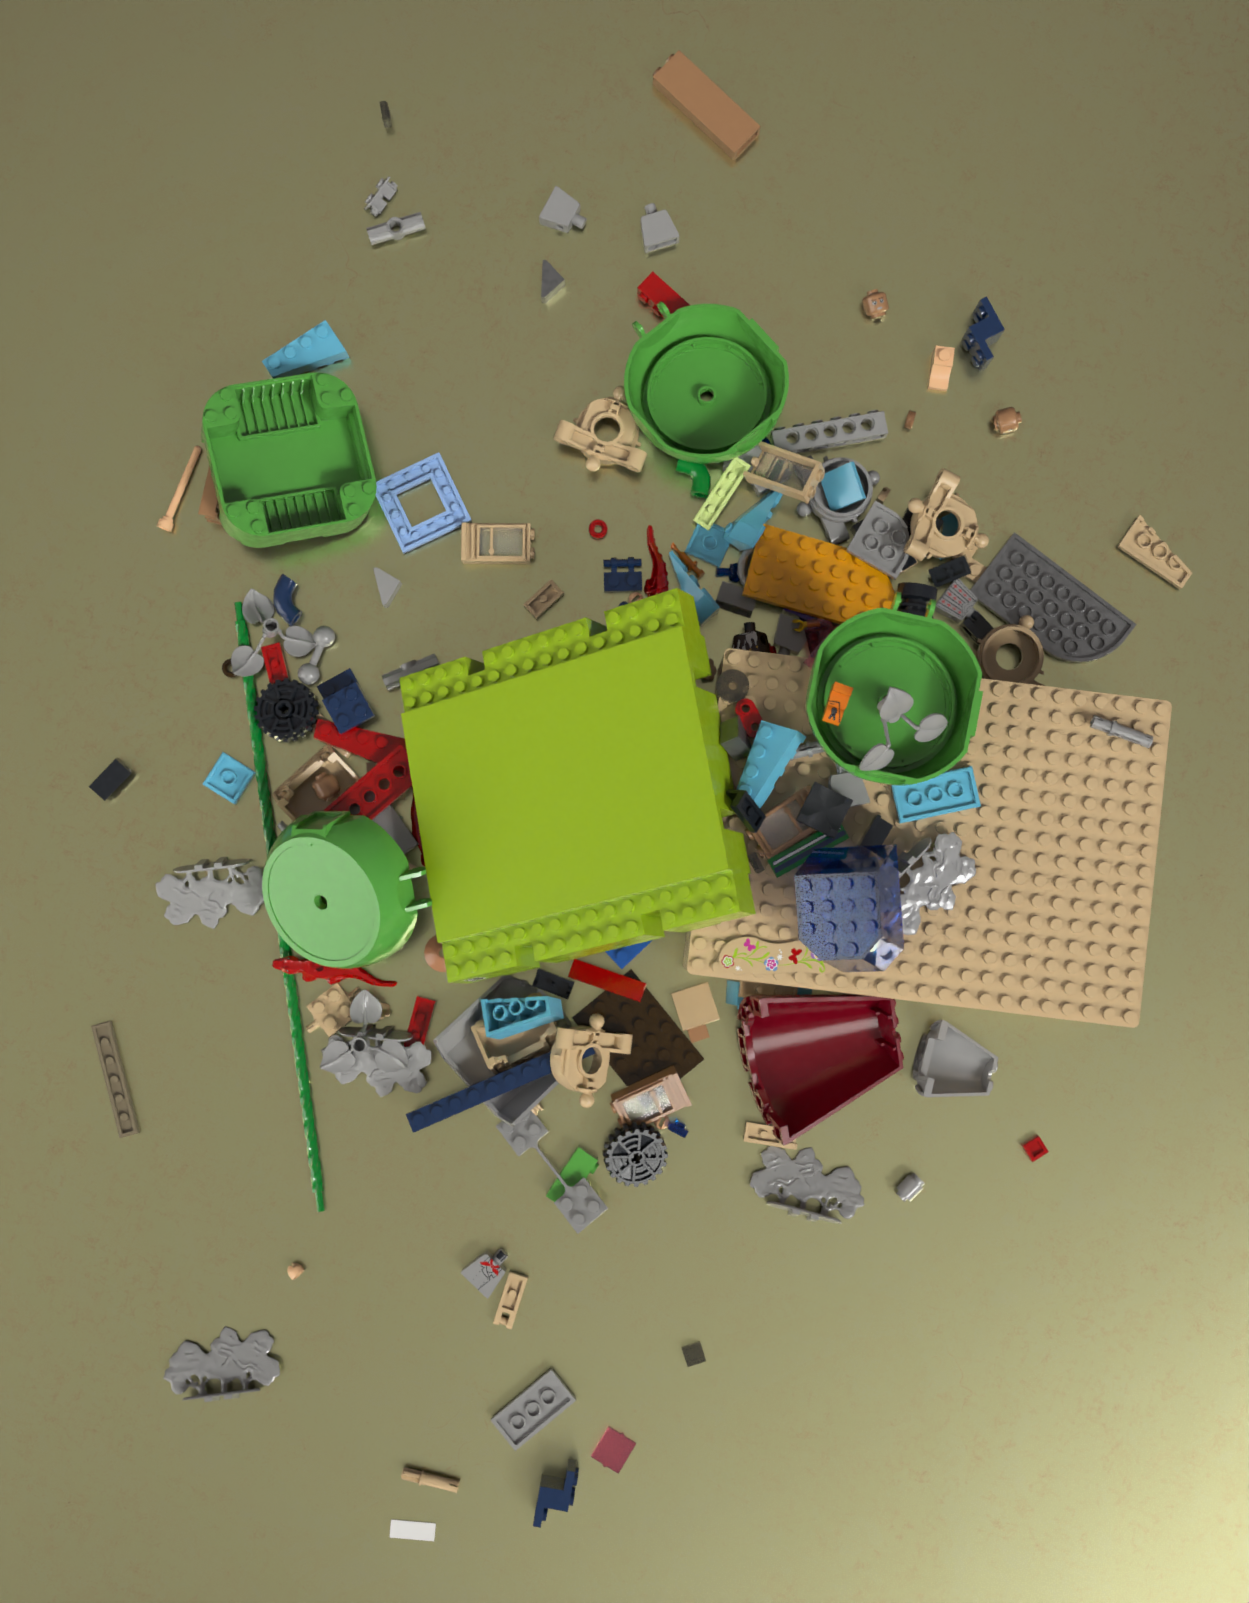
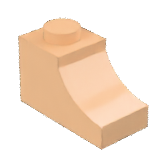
M935 346L931 357L928 389L947 391L955 348Z

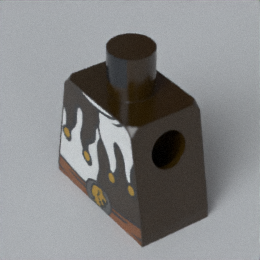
M755 622L744 623V633L733 637V649L770 653L766 633L756 631Z

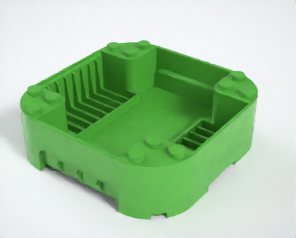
M315 372L234 384L215 392L206 403L202 417L201 442L205 444L219 504L220 522L231 537L240 541L245 546L264 548L282 545L286 542L347 533L358 527L366 518L375 499L377 489L376 478L357 400L352 390L342 380L330 374Z

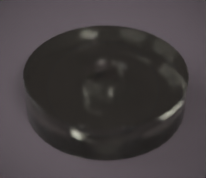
M735 669L723 672L716 683L717 694L725 702L737 703L744 699L749 691L748 678L743 672ZM735 683L736 689L731 690L729 684Z

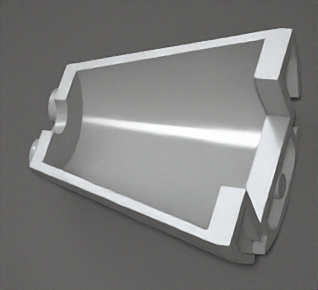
M938 1020L930 1026L931 1031L928 1034L924 1033L916 1051L913 1065V1079L917 1080V1085H915L916 1091L924 1097L990 1095V1091L993 1089L991 1075L997 1071L998 1057L947 1021Z

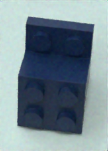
M987 296L978 302L973 311V318L976 324L970 326L962 338L964 349L969 351L972 356V364L974 367H978L979 371L986 369L994 358L988 346L997 342L1005 330Z
M351 668L317 686L323 697L322 702L341 735L375 717L368 704L369 701Z
M568 1459L565 1478L542 1474L533 1521L534 1527L541 1528L542 1521H546L548 1508L568 1512L569 1505L573 1506L575 1487L572 1486H577L579 1468L576 1467V1460Z

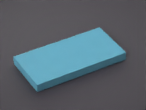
M972 766L946 771L935 778L913 785H891L899 824L981 807Z

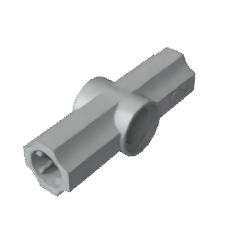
M421 212L401 218L392 217L385 223L366 229L371 245H375L391 239L400 240L405 235L426 228ZM400 226L398 231H392L393 227Z
M434 653L417 661L406 662L400 668L382 675L387 690L390 691L400 687V677L440 664Z

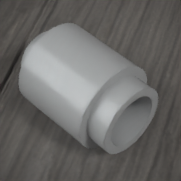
M913 1173L911 1176L908 1175L896 1187L899 1190L896 1194L904 1202L907 1199L911 1202L923 1189L922 1186L925 1183Z

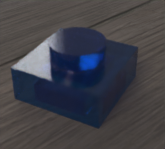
M677 1119L675 1122L671 1120L667 1127L668 1130L683 1138L689 1132L685 1128L686 1124Z

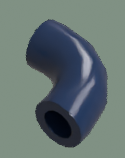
M282 573L274 588L273 603L277 614L285 623L293 626L302 614V611L294 605L292 600V594L298 584Z

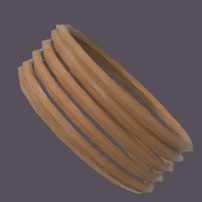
M909 410L904 428L911 430L916 411Z

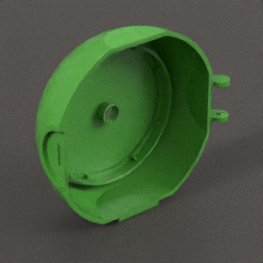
M660 301L657 307L665 320L646 334L643 326L637 321L632 323L640 339L633 346L627 360L624 374V389L628 408L633 419L645 436L657 448L683 461L712 464L728 461L747 453L772 431L784 409L789 387V372L787 361L779 353L778 345L753 318L748 320L737 308L720 304H697L679 308L670 314L667 306ZM704 392H711L714 397L710 401H704L700 395Z
M896 591L890 609L877 608L853 616L833 630L821 644L816 653L806 695V712L809 724L819 745L843 770L864 780L905 786L935 778L949 770L968 752L969 741L976 733L983 691H979L982 671L969 645L948 624L932 618L936 600L930 599L926 607L925 617L897 611L902 598L901 592ZM834 682L853 688L839 726L822 721ZM889 687L904 690L912 696L914 700L913 706L908 712L903 714L915 725H919L923 718L933 713L944 715L948 721L944 731L938 737L928 742L917 741L914 738L917 730L912 728L901 717L895 723L887 722L891 742L890 748L894 751L892 760L885 767L878 770H859L858 767L862 759L872 747L879 743L886 745L883 723L880 720L881 717L877 705L884 696H887Z
M313 811L308 815H301L296 818L277 837L269 851L263 870V899L273 926L283 940L298 954L314 963L327 967L341 969L359 968L388 958L400 950L412 935L417 921V910L432 905L431 898L415 901L411 878L425 875L427 873L426 868L416 867L410 870L408 860L403 851L381 826L364 815H350V811ZM321 896L327 900V905L322 902Z

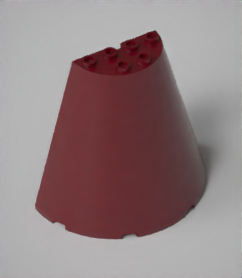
M858 994L751 995L741 1001L737 1019L741 1020V1027L737 1028L744 1071L750 1072L751 1082H748L763 1119L767 1125H773V1135L783 1146L800 1137L904 1068V1055L900 1046L901 1036L899 1032H896L899 1020L895 1012V999Z

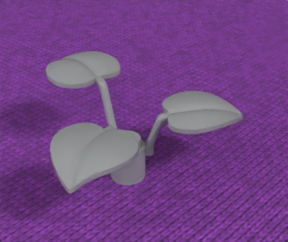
M250 589L243 601L242 613L249 623L256 624L260 621L263 624V635L255 651L246 645L239 646L233 651L231 656L232 672L237 676L246 677L254 675L262 669L264 658L257 653L266 637L272 638L279 634L285 640L283 644L285 651L294 657L308 654L317 644L314 641L313 635L300 626L288 627L285 633L286 636H284L282 630L279 629L278 621L271 618L274 614V604L272 601L256 590Z
M889 687L886 698L882 699L877 705L881 717L880 720L883 723L886 745L879 743L872 747L862 759L858 767L859 770H878L885 767L892 760L894 751L890 748L891 742L887 722L895 723L901 717L912 728L917 730L914 734V738L917 741L928 742L938 737L944 731L948 721L944 715L933 713L923 718L919 725H915L903 714L908 712L913 706L914 700L912 696L904 690Z
M362 990L358 993L350 1007L352 1021L357 1024L363 1023L359 1037L352 1041L351 1049H349L348 1044L344 1041L337 1040L331 1042L324 1051L320 1064L321 1069L334 1073L348 1071L356 1062V1058L351 1052L363 1053L366 1050L379 1051L375 1056V1063L381 1071L393 1073L408 1068V1055L399 1042L384 1041L381 1048L370 1046L369 1039L364 1036L367 1022L375 1023L382 1015L381 1003L368 990Z

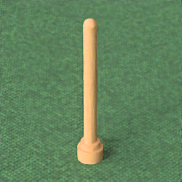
M200 446L194 447L166 515L162 516V519L159 518L157 526L163 530L172 531L174 526L172 518L202 451Z

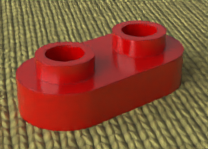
M741 699L735 706V713L737 716H740L747 736L755 738L757 731L752 730L751 725L755 723L759 726L763 719L752 700ZM747 705L749 711L743 712L742 706Z

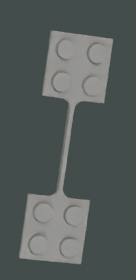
M532 1111L514 1127H511L504 1121L496 1125L518 1156H521L529 1148H535L564 1185L565 1193L554 1204L577 1234L608 1209L585 1178L572 1187L566 1184L538 1147V1141L549 1131Z

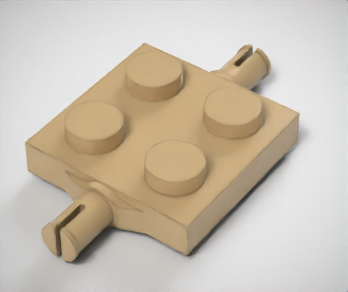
M336 983L307 1005L314 1018V1021L306 1026L307 1031L311 1033L317 1027H321L331 1037L339 1029L352 1021L350 1007L356 995L361 992L360 988L357 986L352 992L348 993L344 991L339 983Z

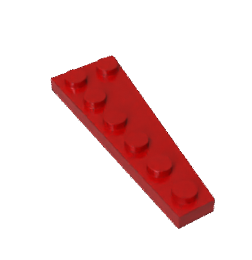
M322 719L317 720L313 737L318 741L338 749H343L348 753L355 754L377 764L400 744L406 749L405 738L357 727L341 735L334 722ZM397 766L394 769L395 771L400 772V774H404L405 772L402 766Z

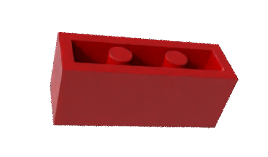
M653 271L637 287L638 298L644 304L648 303L657 316H662L657 307L660 301L667 306L670 314L679 308L690 306Z

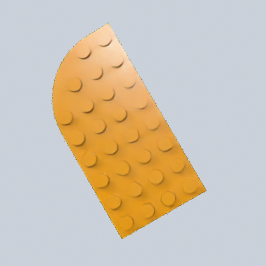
M763 524L766 528L754 547L742 596L838 624H842L853 616L877 608H891L895 593L888 576L846 552V547Z

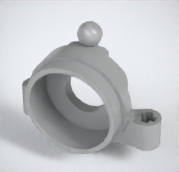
M825 456L822 463L825 473L849 462L855 463L866 498L833 512L830 510L823 486L819 481L815 496L810 499L808 504L800 502L796 510L800 516H808L813 511L823 524L827 541L838 545L850 539L844 522H858L857 517L868 507L873 493L872 485H876L880 481V475L874 470L867 472L860 463L853 459L842 457L828 459ZM793 465L797 477L805 486L812 471Z

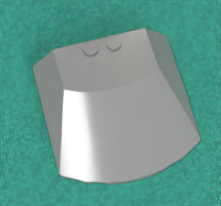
M503 975L442 1031L433 1042L443 1060L467 1086H471L495 1075L487 1067L471 1030V1027L477 1021L483 1019L481 999L526 998L528 995L538 992L543 996H548L547 994L524 980L521 981L510 975ZM563 1012L564 1018L557 1020L556 1023L558 1027L571 1028L572 1024ZM550 1073L483 1103L496 1117L514 1127L559 1083L553 1074Z

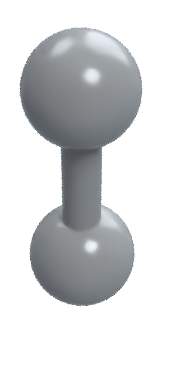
M320 626L315 630L313 638L317 645L310 662L303 664L298 670V678L304 684L311 685L319 679L320 673L316 667L323 648L329 647L335 640V633L328 626Z

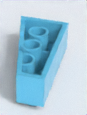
M324 320L262 362L272 378L299 375L307 371L310 372L318 367L328 366L335 361L345 360L350 357L327 321Z
M761 720L736 790H746L761 809L774 789L775 782L779 776L783 775L784 768L789 760L793 759L797 753L796 749L800 743L804 742L806 736L799 731Z

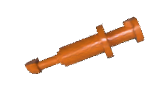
M674 543L671 544V548L679 554L678 557L688 566V571L693 570L697 574V578L700 579L705 572L697 567L698 562H693L685 552H681Z

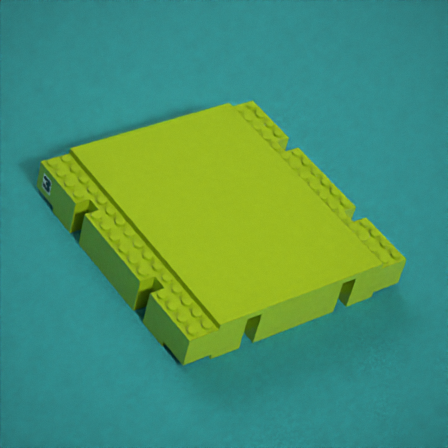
M675 588L604 611L607 626L585 617L482 651L484 663L468 657H462L399 678L405 712L401 713L429 893L432 899L437 942L442 943L448 983H472L501 975H510L539 968V962L560 963L665 937L664 931L684 933L756 914L748 874H751L743 833L724 829L722 817L736 814L730 807L732 800L726 794L728 789H734L727 751L720 744L721 719L716 694L697 687L695 680L710 676L712 673L705 637L700 632L694 596L679 588Z

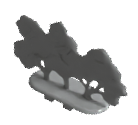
M951 832L949 835L946 833L938 834L935 840V848L932 852H926L931 845L932 840L930 837L922 839L908 853L902 852L897 857L900 861L893 868L888 866L883 871L885 876L874 886L870 894L872 897H878L887 890L889 891L886 900L876 901L871 906V913L876 918L874 928H877L879 931L887 930L891 935H915L921 923L920 907L926 905L929 910H938L940 907L944 910H953L956 896L951 889L952 884H965L976 874L975 860L967 856H959L962 841L954 832ZM922 856L924 865L911 870L910 867ZM934 856L936 860L932 861L929 857ZM906 872L910 876L909 884L903 888H896L894 883ZM902 890L904 894L900 895L898 891ZM893 893H896L898 896V904L896 906L892 902V898L895 896ZM887 902L890 903V907H886Z
M220 857L215 862L202 859L197 864L177 867L173 869L175 873L187 874L183 879H177L171 874H165L161 881L155 884L158 897L170 902L164 916L170 920L171 924L180 925L188 923L190 918L197 914L202 924L213 929L217 926L218 919L223 918L227 913L226 906L230 903L236 906L240 912L252 916L259 910V906L264 903L262 869L258 866H252L245 873H241L235 867L248 864L250 859L228 860L227 857ZM228 868L229 875L225 880L218 881L213 878L214 869ZM207 870L208 875L200 881H196L192 875V872ZM234 875H236V878L240 876L244 883H237L234 879ZM244 875H248L249 880H246ZM231 877L232 882L229 883L228 879ZM186 881L189 882L188 887L185 886Z
M367 1024L364 1036L368 1039H374L375 1047L381 1048L380 1040L400 1043L408 1041L413 1037V1034L408 1032L394 1031V1027L391 1026L375 1029V1025ZM344 1027L339 1029L338 1033L342 1036L354 1037L352 1040L345 1042L350 1046L352 1041L359 1037L362 1027ZM332 1035L328 1039V1045L333 1041H343V1039L338 1035ZM415 1042L410 1047H404L408 1055V1068L393 1073L381 1071L377 1067L375 1056L379 1051L366 1050L363 1053H355L353 1051L352 1054L356 1058L354 1066L345 1072L331 1073L335 1074L336 1079L341 1084H346L354 1081L358 1074L364 1072L367 1074L366 1081L376 1088V1092L380 1097L392 1092L395 1082L402 1086L405 1091L419 1093L427 1084L424 1075L419 1070L431 1064V1051L427 1050L421 1042ZM326 1047L321 1050L322 1056L324 1054Z
M775 1146L767 1147V1150L761 1153L766 1169L753 1173L750 1186L755 1189V1193L761 1198L767 1197L770 1194H777L780 1199L779 1203L768 1201L767 1205L787 1210L790 1216L805 1215L807 1216L806 1220L812 1222L820 1219L842 1224L841 1220L830 1217L827 1213L837 1209L841 1216L850 1219L855 1215L857 1208L864 1206V1197L860 1195L861 1185L855 1179L851 1168L848 1166L841 1167L832 1171L828 1176L823 1175V1165L819 1160L815 1159V1152L812 1147L800 1150L794 1160H791L784 1149ZM779 1187L783 1188L782 1193L779 1192ZM790 1195H793L796 1199L800 1200V1208L786 1205L785 1200ZM822 1197L826 1199L825 1203L822 1202ZM809 1198L817 1199L821 1203L822 1209L820 1213L805 1210L806 1202ZM831 1198H837V1201L833 1206L832 1204H829V1206H827V1203ZM839 1203H842V1207H841V1208H840V1207H837V1205H838Z
M225 1326L220 1333V1337L211 1343V1351L207 1354L197 1344L184 1341L178 1347V1351L169 1359V1368L164 1371L163 1379L171 1383V1389L175 1394L184 1393L189 1386L199 1391L196 1396L184 1397L182 1401L204 1398V1402L220 1400V1396H224V1400L239 1398L240 1393L261 1391L259 1388L248 1389V1384L252 1380H257L261 1384L269 1386L274 1378L280 1375L279 1362L267 1356L274 1343V1339L269 1336L267 1331L261 1330L250 1333L244 1342H240L237 1332ZM249 1371L250 1377L246 1379V1374ZM191 1375H197L201 1384L198 1385V1382L194 1383ZM204 1376L207 1377L205 1382L202 1379ZM238 1378L243 1385L242 1390L227 1392L226 1384ZM186 1379L190 1381V1384H186ZM210 1379H219L221 1381V1393L207 1394L205 1384Z

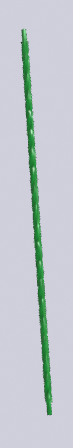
M235 602L237 620L235 621L238 636V647L250 646L248 629L242 613V602ZM254 675L242 678L250 724V737L258 783L259 803L262 812L266 854L268 857L269 851L276 841V834L273 827V812L269 798L270 790L265 769L266 761L261 739L262 732L257 725L259 721L255 720L254 717L257 715L254 706H258V703L256 701V688L253 681ZM278 933L281 958L292 956L290 946ZM283 972L300 1104L303 1111L304 1134L307 1141V1156L311 1171L312 1192L315 1193L317 1212L325 1211L322 1193L324 1191L318 1155L317 1134L314 1126V1113L310 1096V1083L302 1037L296 981L294 974Z

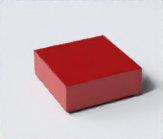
M1039 1135L1021 1144L1031 1162L1036 1161L1049 1152Z

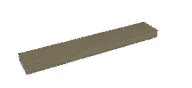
M112 1020L92 1025L91 1028L119 1138L138 1134L140 1129Z

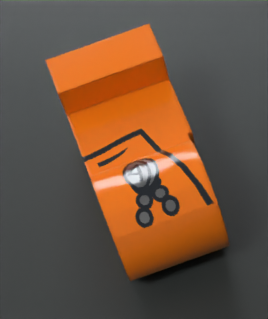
M838 682L833 683L822 721L839 726L852 694V687Z

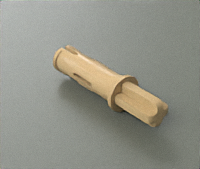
M405 1467L401 1474L402 1480L418 1483V1486L427 1485L455 1493L458 1491V1487L455 1486H459L460 1480L426 1473L423 1469L418 1471Z

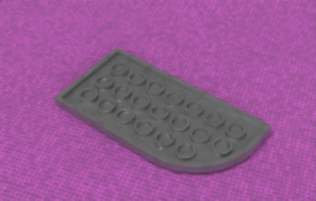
M1015 532L970 589L978 599V602L1007 624L1019 625V619L1023 615L1033 617L1034 625L1030 630L1039 638L1043 651L1063 661L1081 663L1100 659L1117 649L1137 625Z

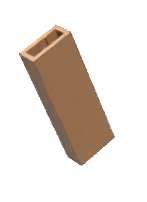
M680 50L675 55L671 54L666 60V64L662 68H657L653 73V86L733 161L759 135L761 126Z

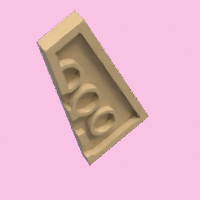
M1139 515L1117 547L1179 590L1182 589L1192 575V572L1177 555L1172 553L1168 548L1169 546L1155 534V530L1149 527L1144 521L1145 519Z

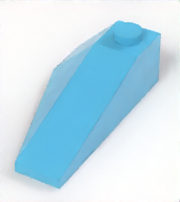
M773 490L732 523L730 522L725 527V534L722 538L740 551L754 548L766 528L763 524L773 514L770 511L771 508L777 506L783 494Z
M671 551L668 557L679 588L694 596L699 627H701L718 614L720 607L705 588H699L700 585L695 576L687 574L688 569Z

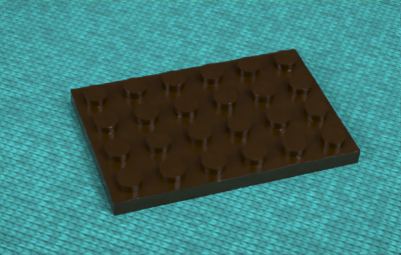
M632 969L623 975L641 981ZM647 987L641 1002L605 990L572 1017L578 1026H590V1017L598 1013L604 1017L605 1023L601 1029L605 1032L633 1035L631 1054L610 1052L609 1065L627 1087L673 1065L681 1079L704 1060L703 1056ZM662 1085L652 1089L656 1093V1098L665 1092ZM650 1090L636 1096L644 1108L654 1101L653 1097L649 1094Z

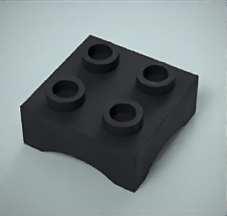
M814 782L796 821L834 839L853 800Z

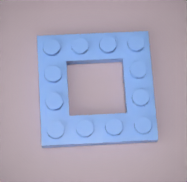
M439 452L376 482V497L403 554L461 527L462 523L472 522ZM431 479L446 511L412 527L397 495Z

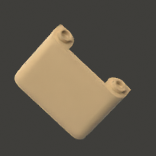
M325 745L274 791L273 798L276 804L294 821L301 815H308L313 811H323L355 784L360 777L331 745ZM322 772H325L326 775L333 774L340 786L338 796L326 802L324 799H318L312 788V783L316 780L315 776Z
M540 992L532 993L527 997H538L543 995ZM484 1019L477 1021L471 1027V1030L487 1067L496 1075L551 1051L556 1040L558 1025L554 1021L500 1040L486 1037Z

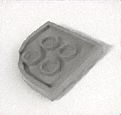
M875 500L847 547L846 552L896 580L909 557L908 554L903 552L910 538L907 530L908 527L897 513Z

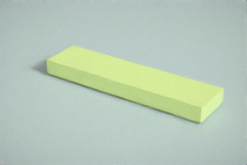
M738 457L732 459L693 521L709 531L744 478V471L748 472L751 465Z

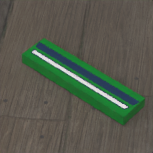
M841 824L834 839L816 832L771 857L767 862L776 878L849 839V836Z

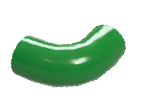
M678 459L676 472L685 473L692 479L690 494L701 499L708 498L711 489V476L707 467L704 464Z

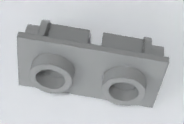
M390 176L385 180L381 178L375 186L378 190L374 195L371 193L365 200L367 205L364 210L370 208V213L374 216L380 215L387 205L382 198L385 197L389 201L397 191L398 185L393 181L391 183L388 182Z

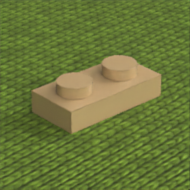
M550 579L523 605L537 620L564 595V592Z

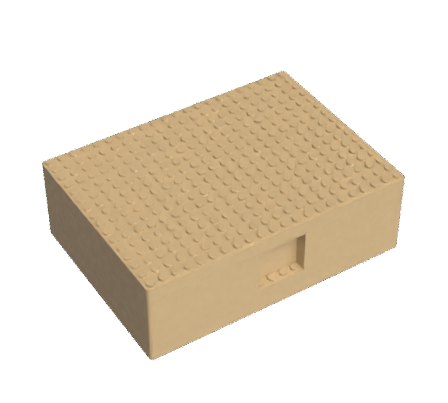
M733 648L726 649L717 670L714 693L717 698L721 723L737 716L735 706L739 700L750 699L754 702L763 721L799 731L806 736V739L800 745L805 744L807 741L810 743L817 741L806 712V695L815 658ZM982 678L979 691H983L975 736L970 739L968 752L965 756L947 770L951 771L972 766L981 807L899 824L891 785L863 779L870 803L849 808L842 822L849 839L776 878L765 857L761 858L755 849L758 845L754 839L750 841L744 831L747 828L736 814L722 817L724 829L743 833L751 874H748L756 914L686 932L683 968L693 975L1130 1028L1137 1027L1140 1021L1172 711L1171 703L1167 700ZM747 705L742 706V711L748 712L749 707ZM1094 715H1097L1106 720H1115L1118 724L1152 735L1153 742L1149 748L1117 736H1108L1103 731L1090 728L1091 719ZM757 724L751 725L752 730H758L759 726ZM748 736L752 746L755 738ZM727 752L733 785L736 790L748 757L735 761ZM825 752L813 754V757L810 758L805 756L792 761L789 760L784 768L783 775L779 776L775 782V787L761 807V811L765 813L810 784L812 787L814 782L828 788L829 776L837 775L836 763ZM793 800L786 806L790 808V813L796 821L801 808L797 801ZM783 807L766 817L759 828L772 850L800 834L788 814L784 812ZM878 814L883 820L892 824L893 828L873 861H870L855 852L854 849L873 817ZM796 821L799 827L801 828L802 832L809 828L808 826ZM814 830L813 832H811L810 834L806 835V836L803 837L802 839L798 840L797 842H795V843L792 844L791 846H793V845H795L796 843H798V842H800V841L806 839L807 837H809V836L815 834V833L818 832V831ZM951 832H954L962 841L959 856H967L975 860L976 874L965 884H952L951 889L956 896L953 910H944L942 907L938 910H929L926 905L920 907L921 923L915 935H891L887 930L879 931L886 958L845 968L834 928L875 917L871 913V906L876 901L886 900L889 892L887 890L878 897L870 895L874 886L885 876L883 871L888 866L893 868L900 861L897 857L902 852L908 853L922 839L930 837L932 840L931 845L926 852H932L935 848V840L938 834L946 833L949 835ZM922 856L910 867L911 870L924 865ZM934 856L929 857L932 861L936 860ZM905 872L894 883V886L896 888L906 887L910 882V876ZM898 891L900 895L904 894V891ZM893 893L895 896L892 898V902L896 906L898 904V896L896 893ZM889 902L886 903V907H890ZM740 937H755L774 944L788 943L796 940L808 942L811 938L820 939L822 944L828 945L834 955V967L828 974L805 972L735 974L724 970L720 966L719 955L728 942ZM821 953L822 955L830 958L828 954Z

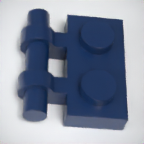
M614 557L610 560H603L604 567H611V572H604V593L642 592V571L634 572V566H642L641 559H634V557L617 559V557ZM617 567H628V572H617Z

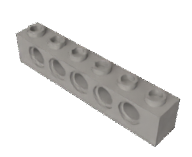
M871 410L864 415L854 413L849 415L848 418L841 419L838 416L826 422L816 420L809 425L799 423L787 429L785 427H777L771 432L770 438L773 446L800 454L886 438L888 429L884 411ZM864 422L868 423L870 429H863L861 424ZM849 426L852 432L846 433L842 427ZM830 429L833 432V436H826L824 430ZM812 433L814 434L815 438L813 440H809L806 438L805 434ZM788 436L795 437L796 442L789 443L786 438Z

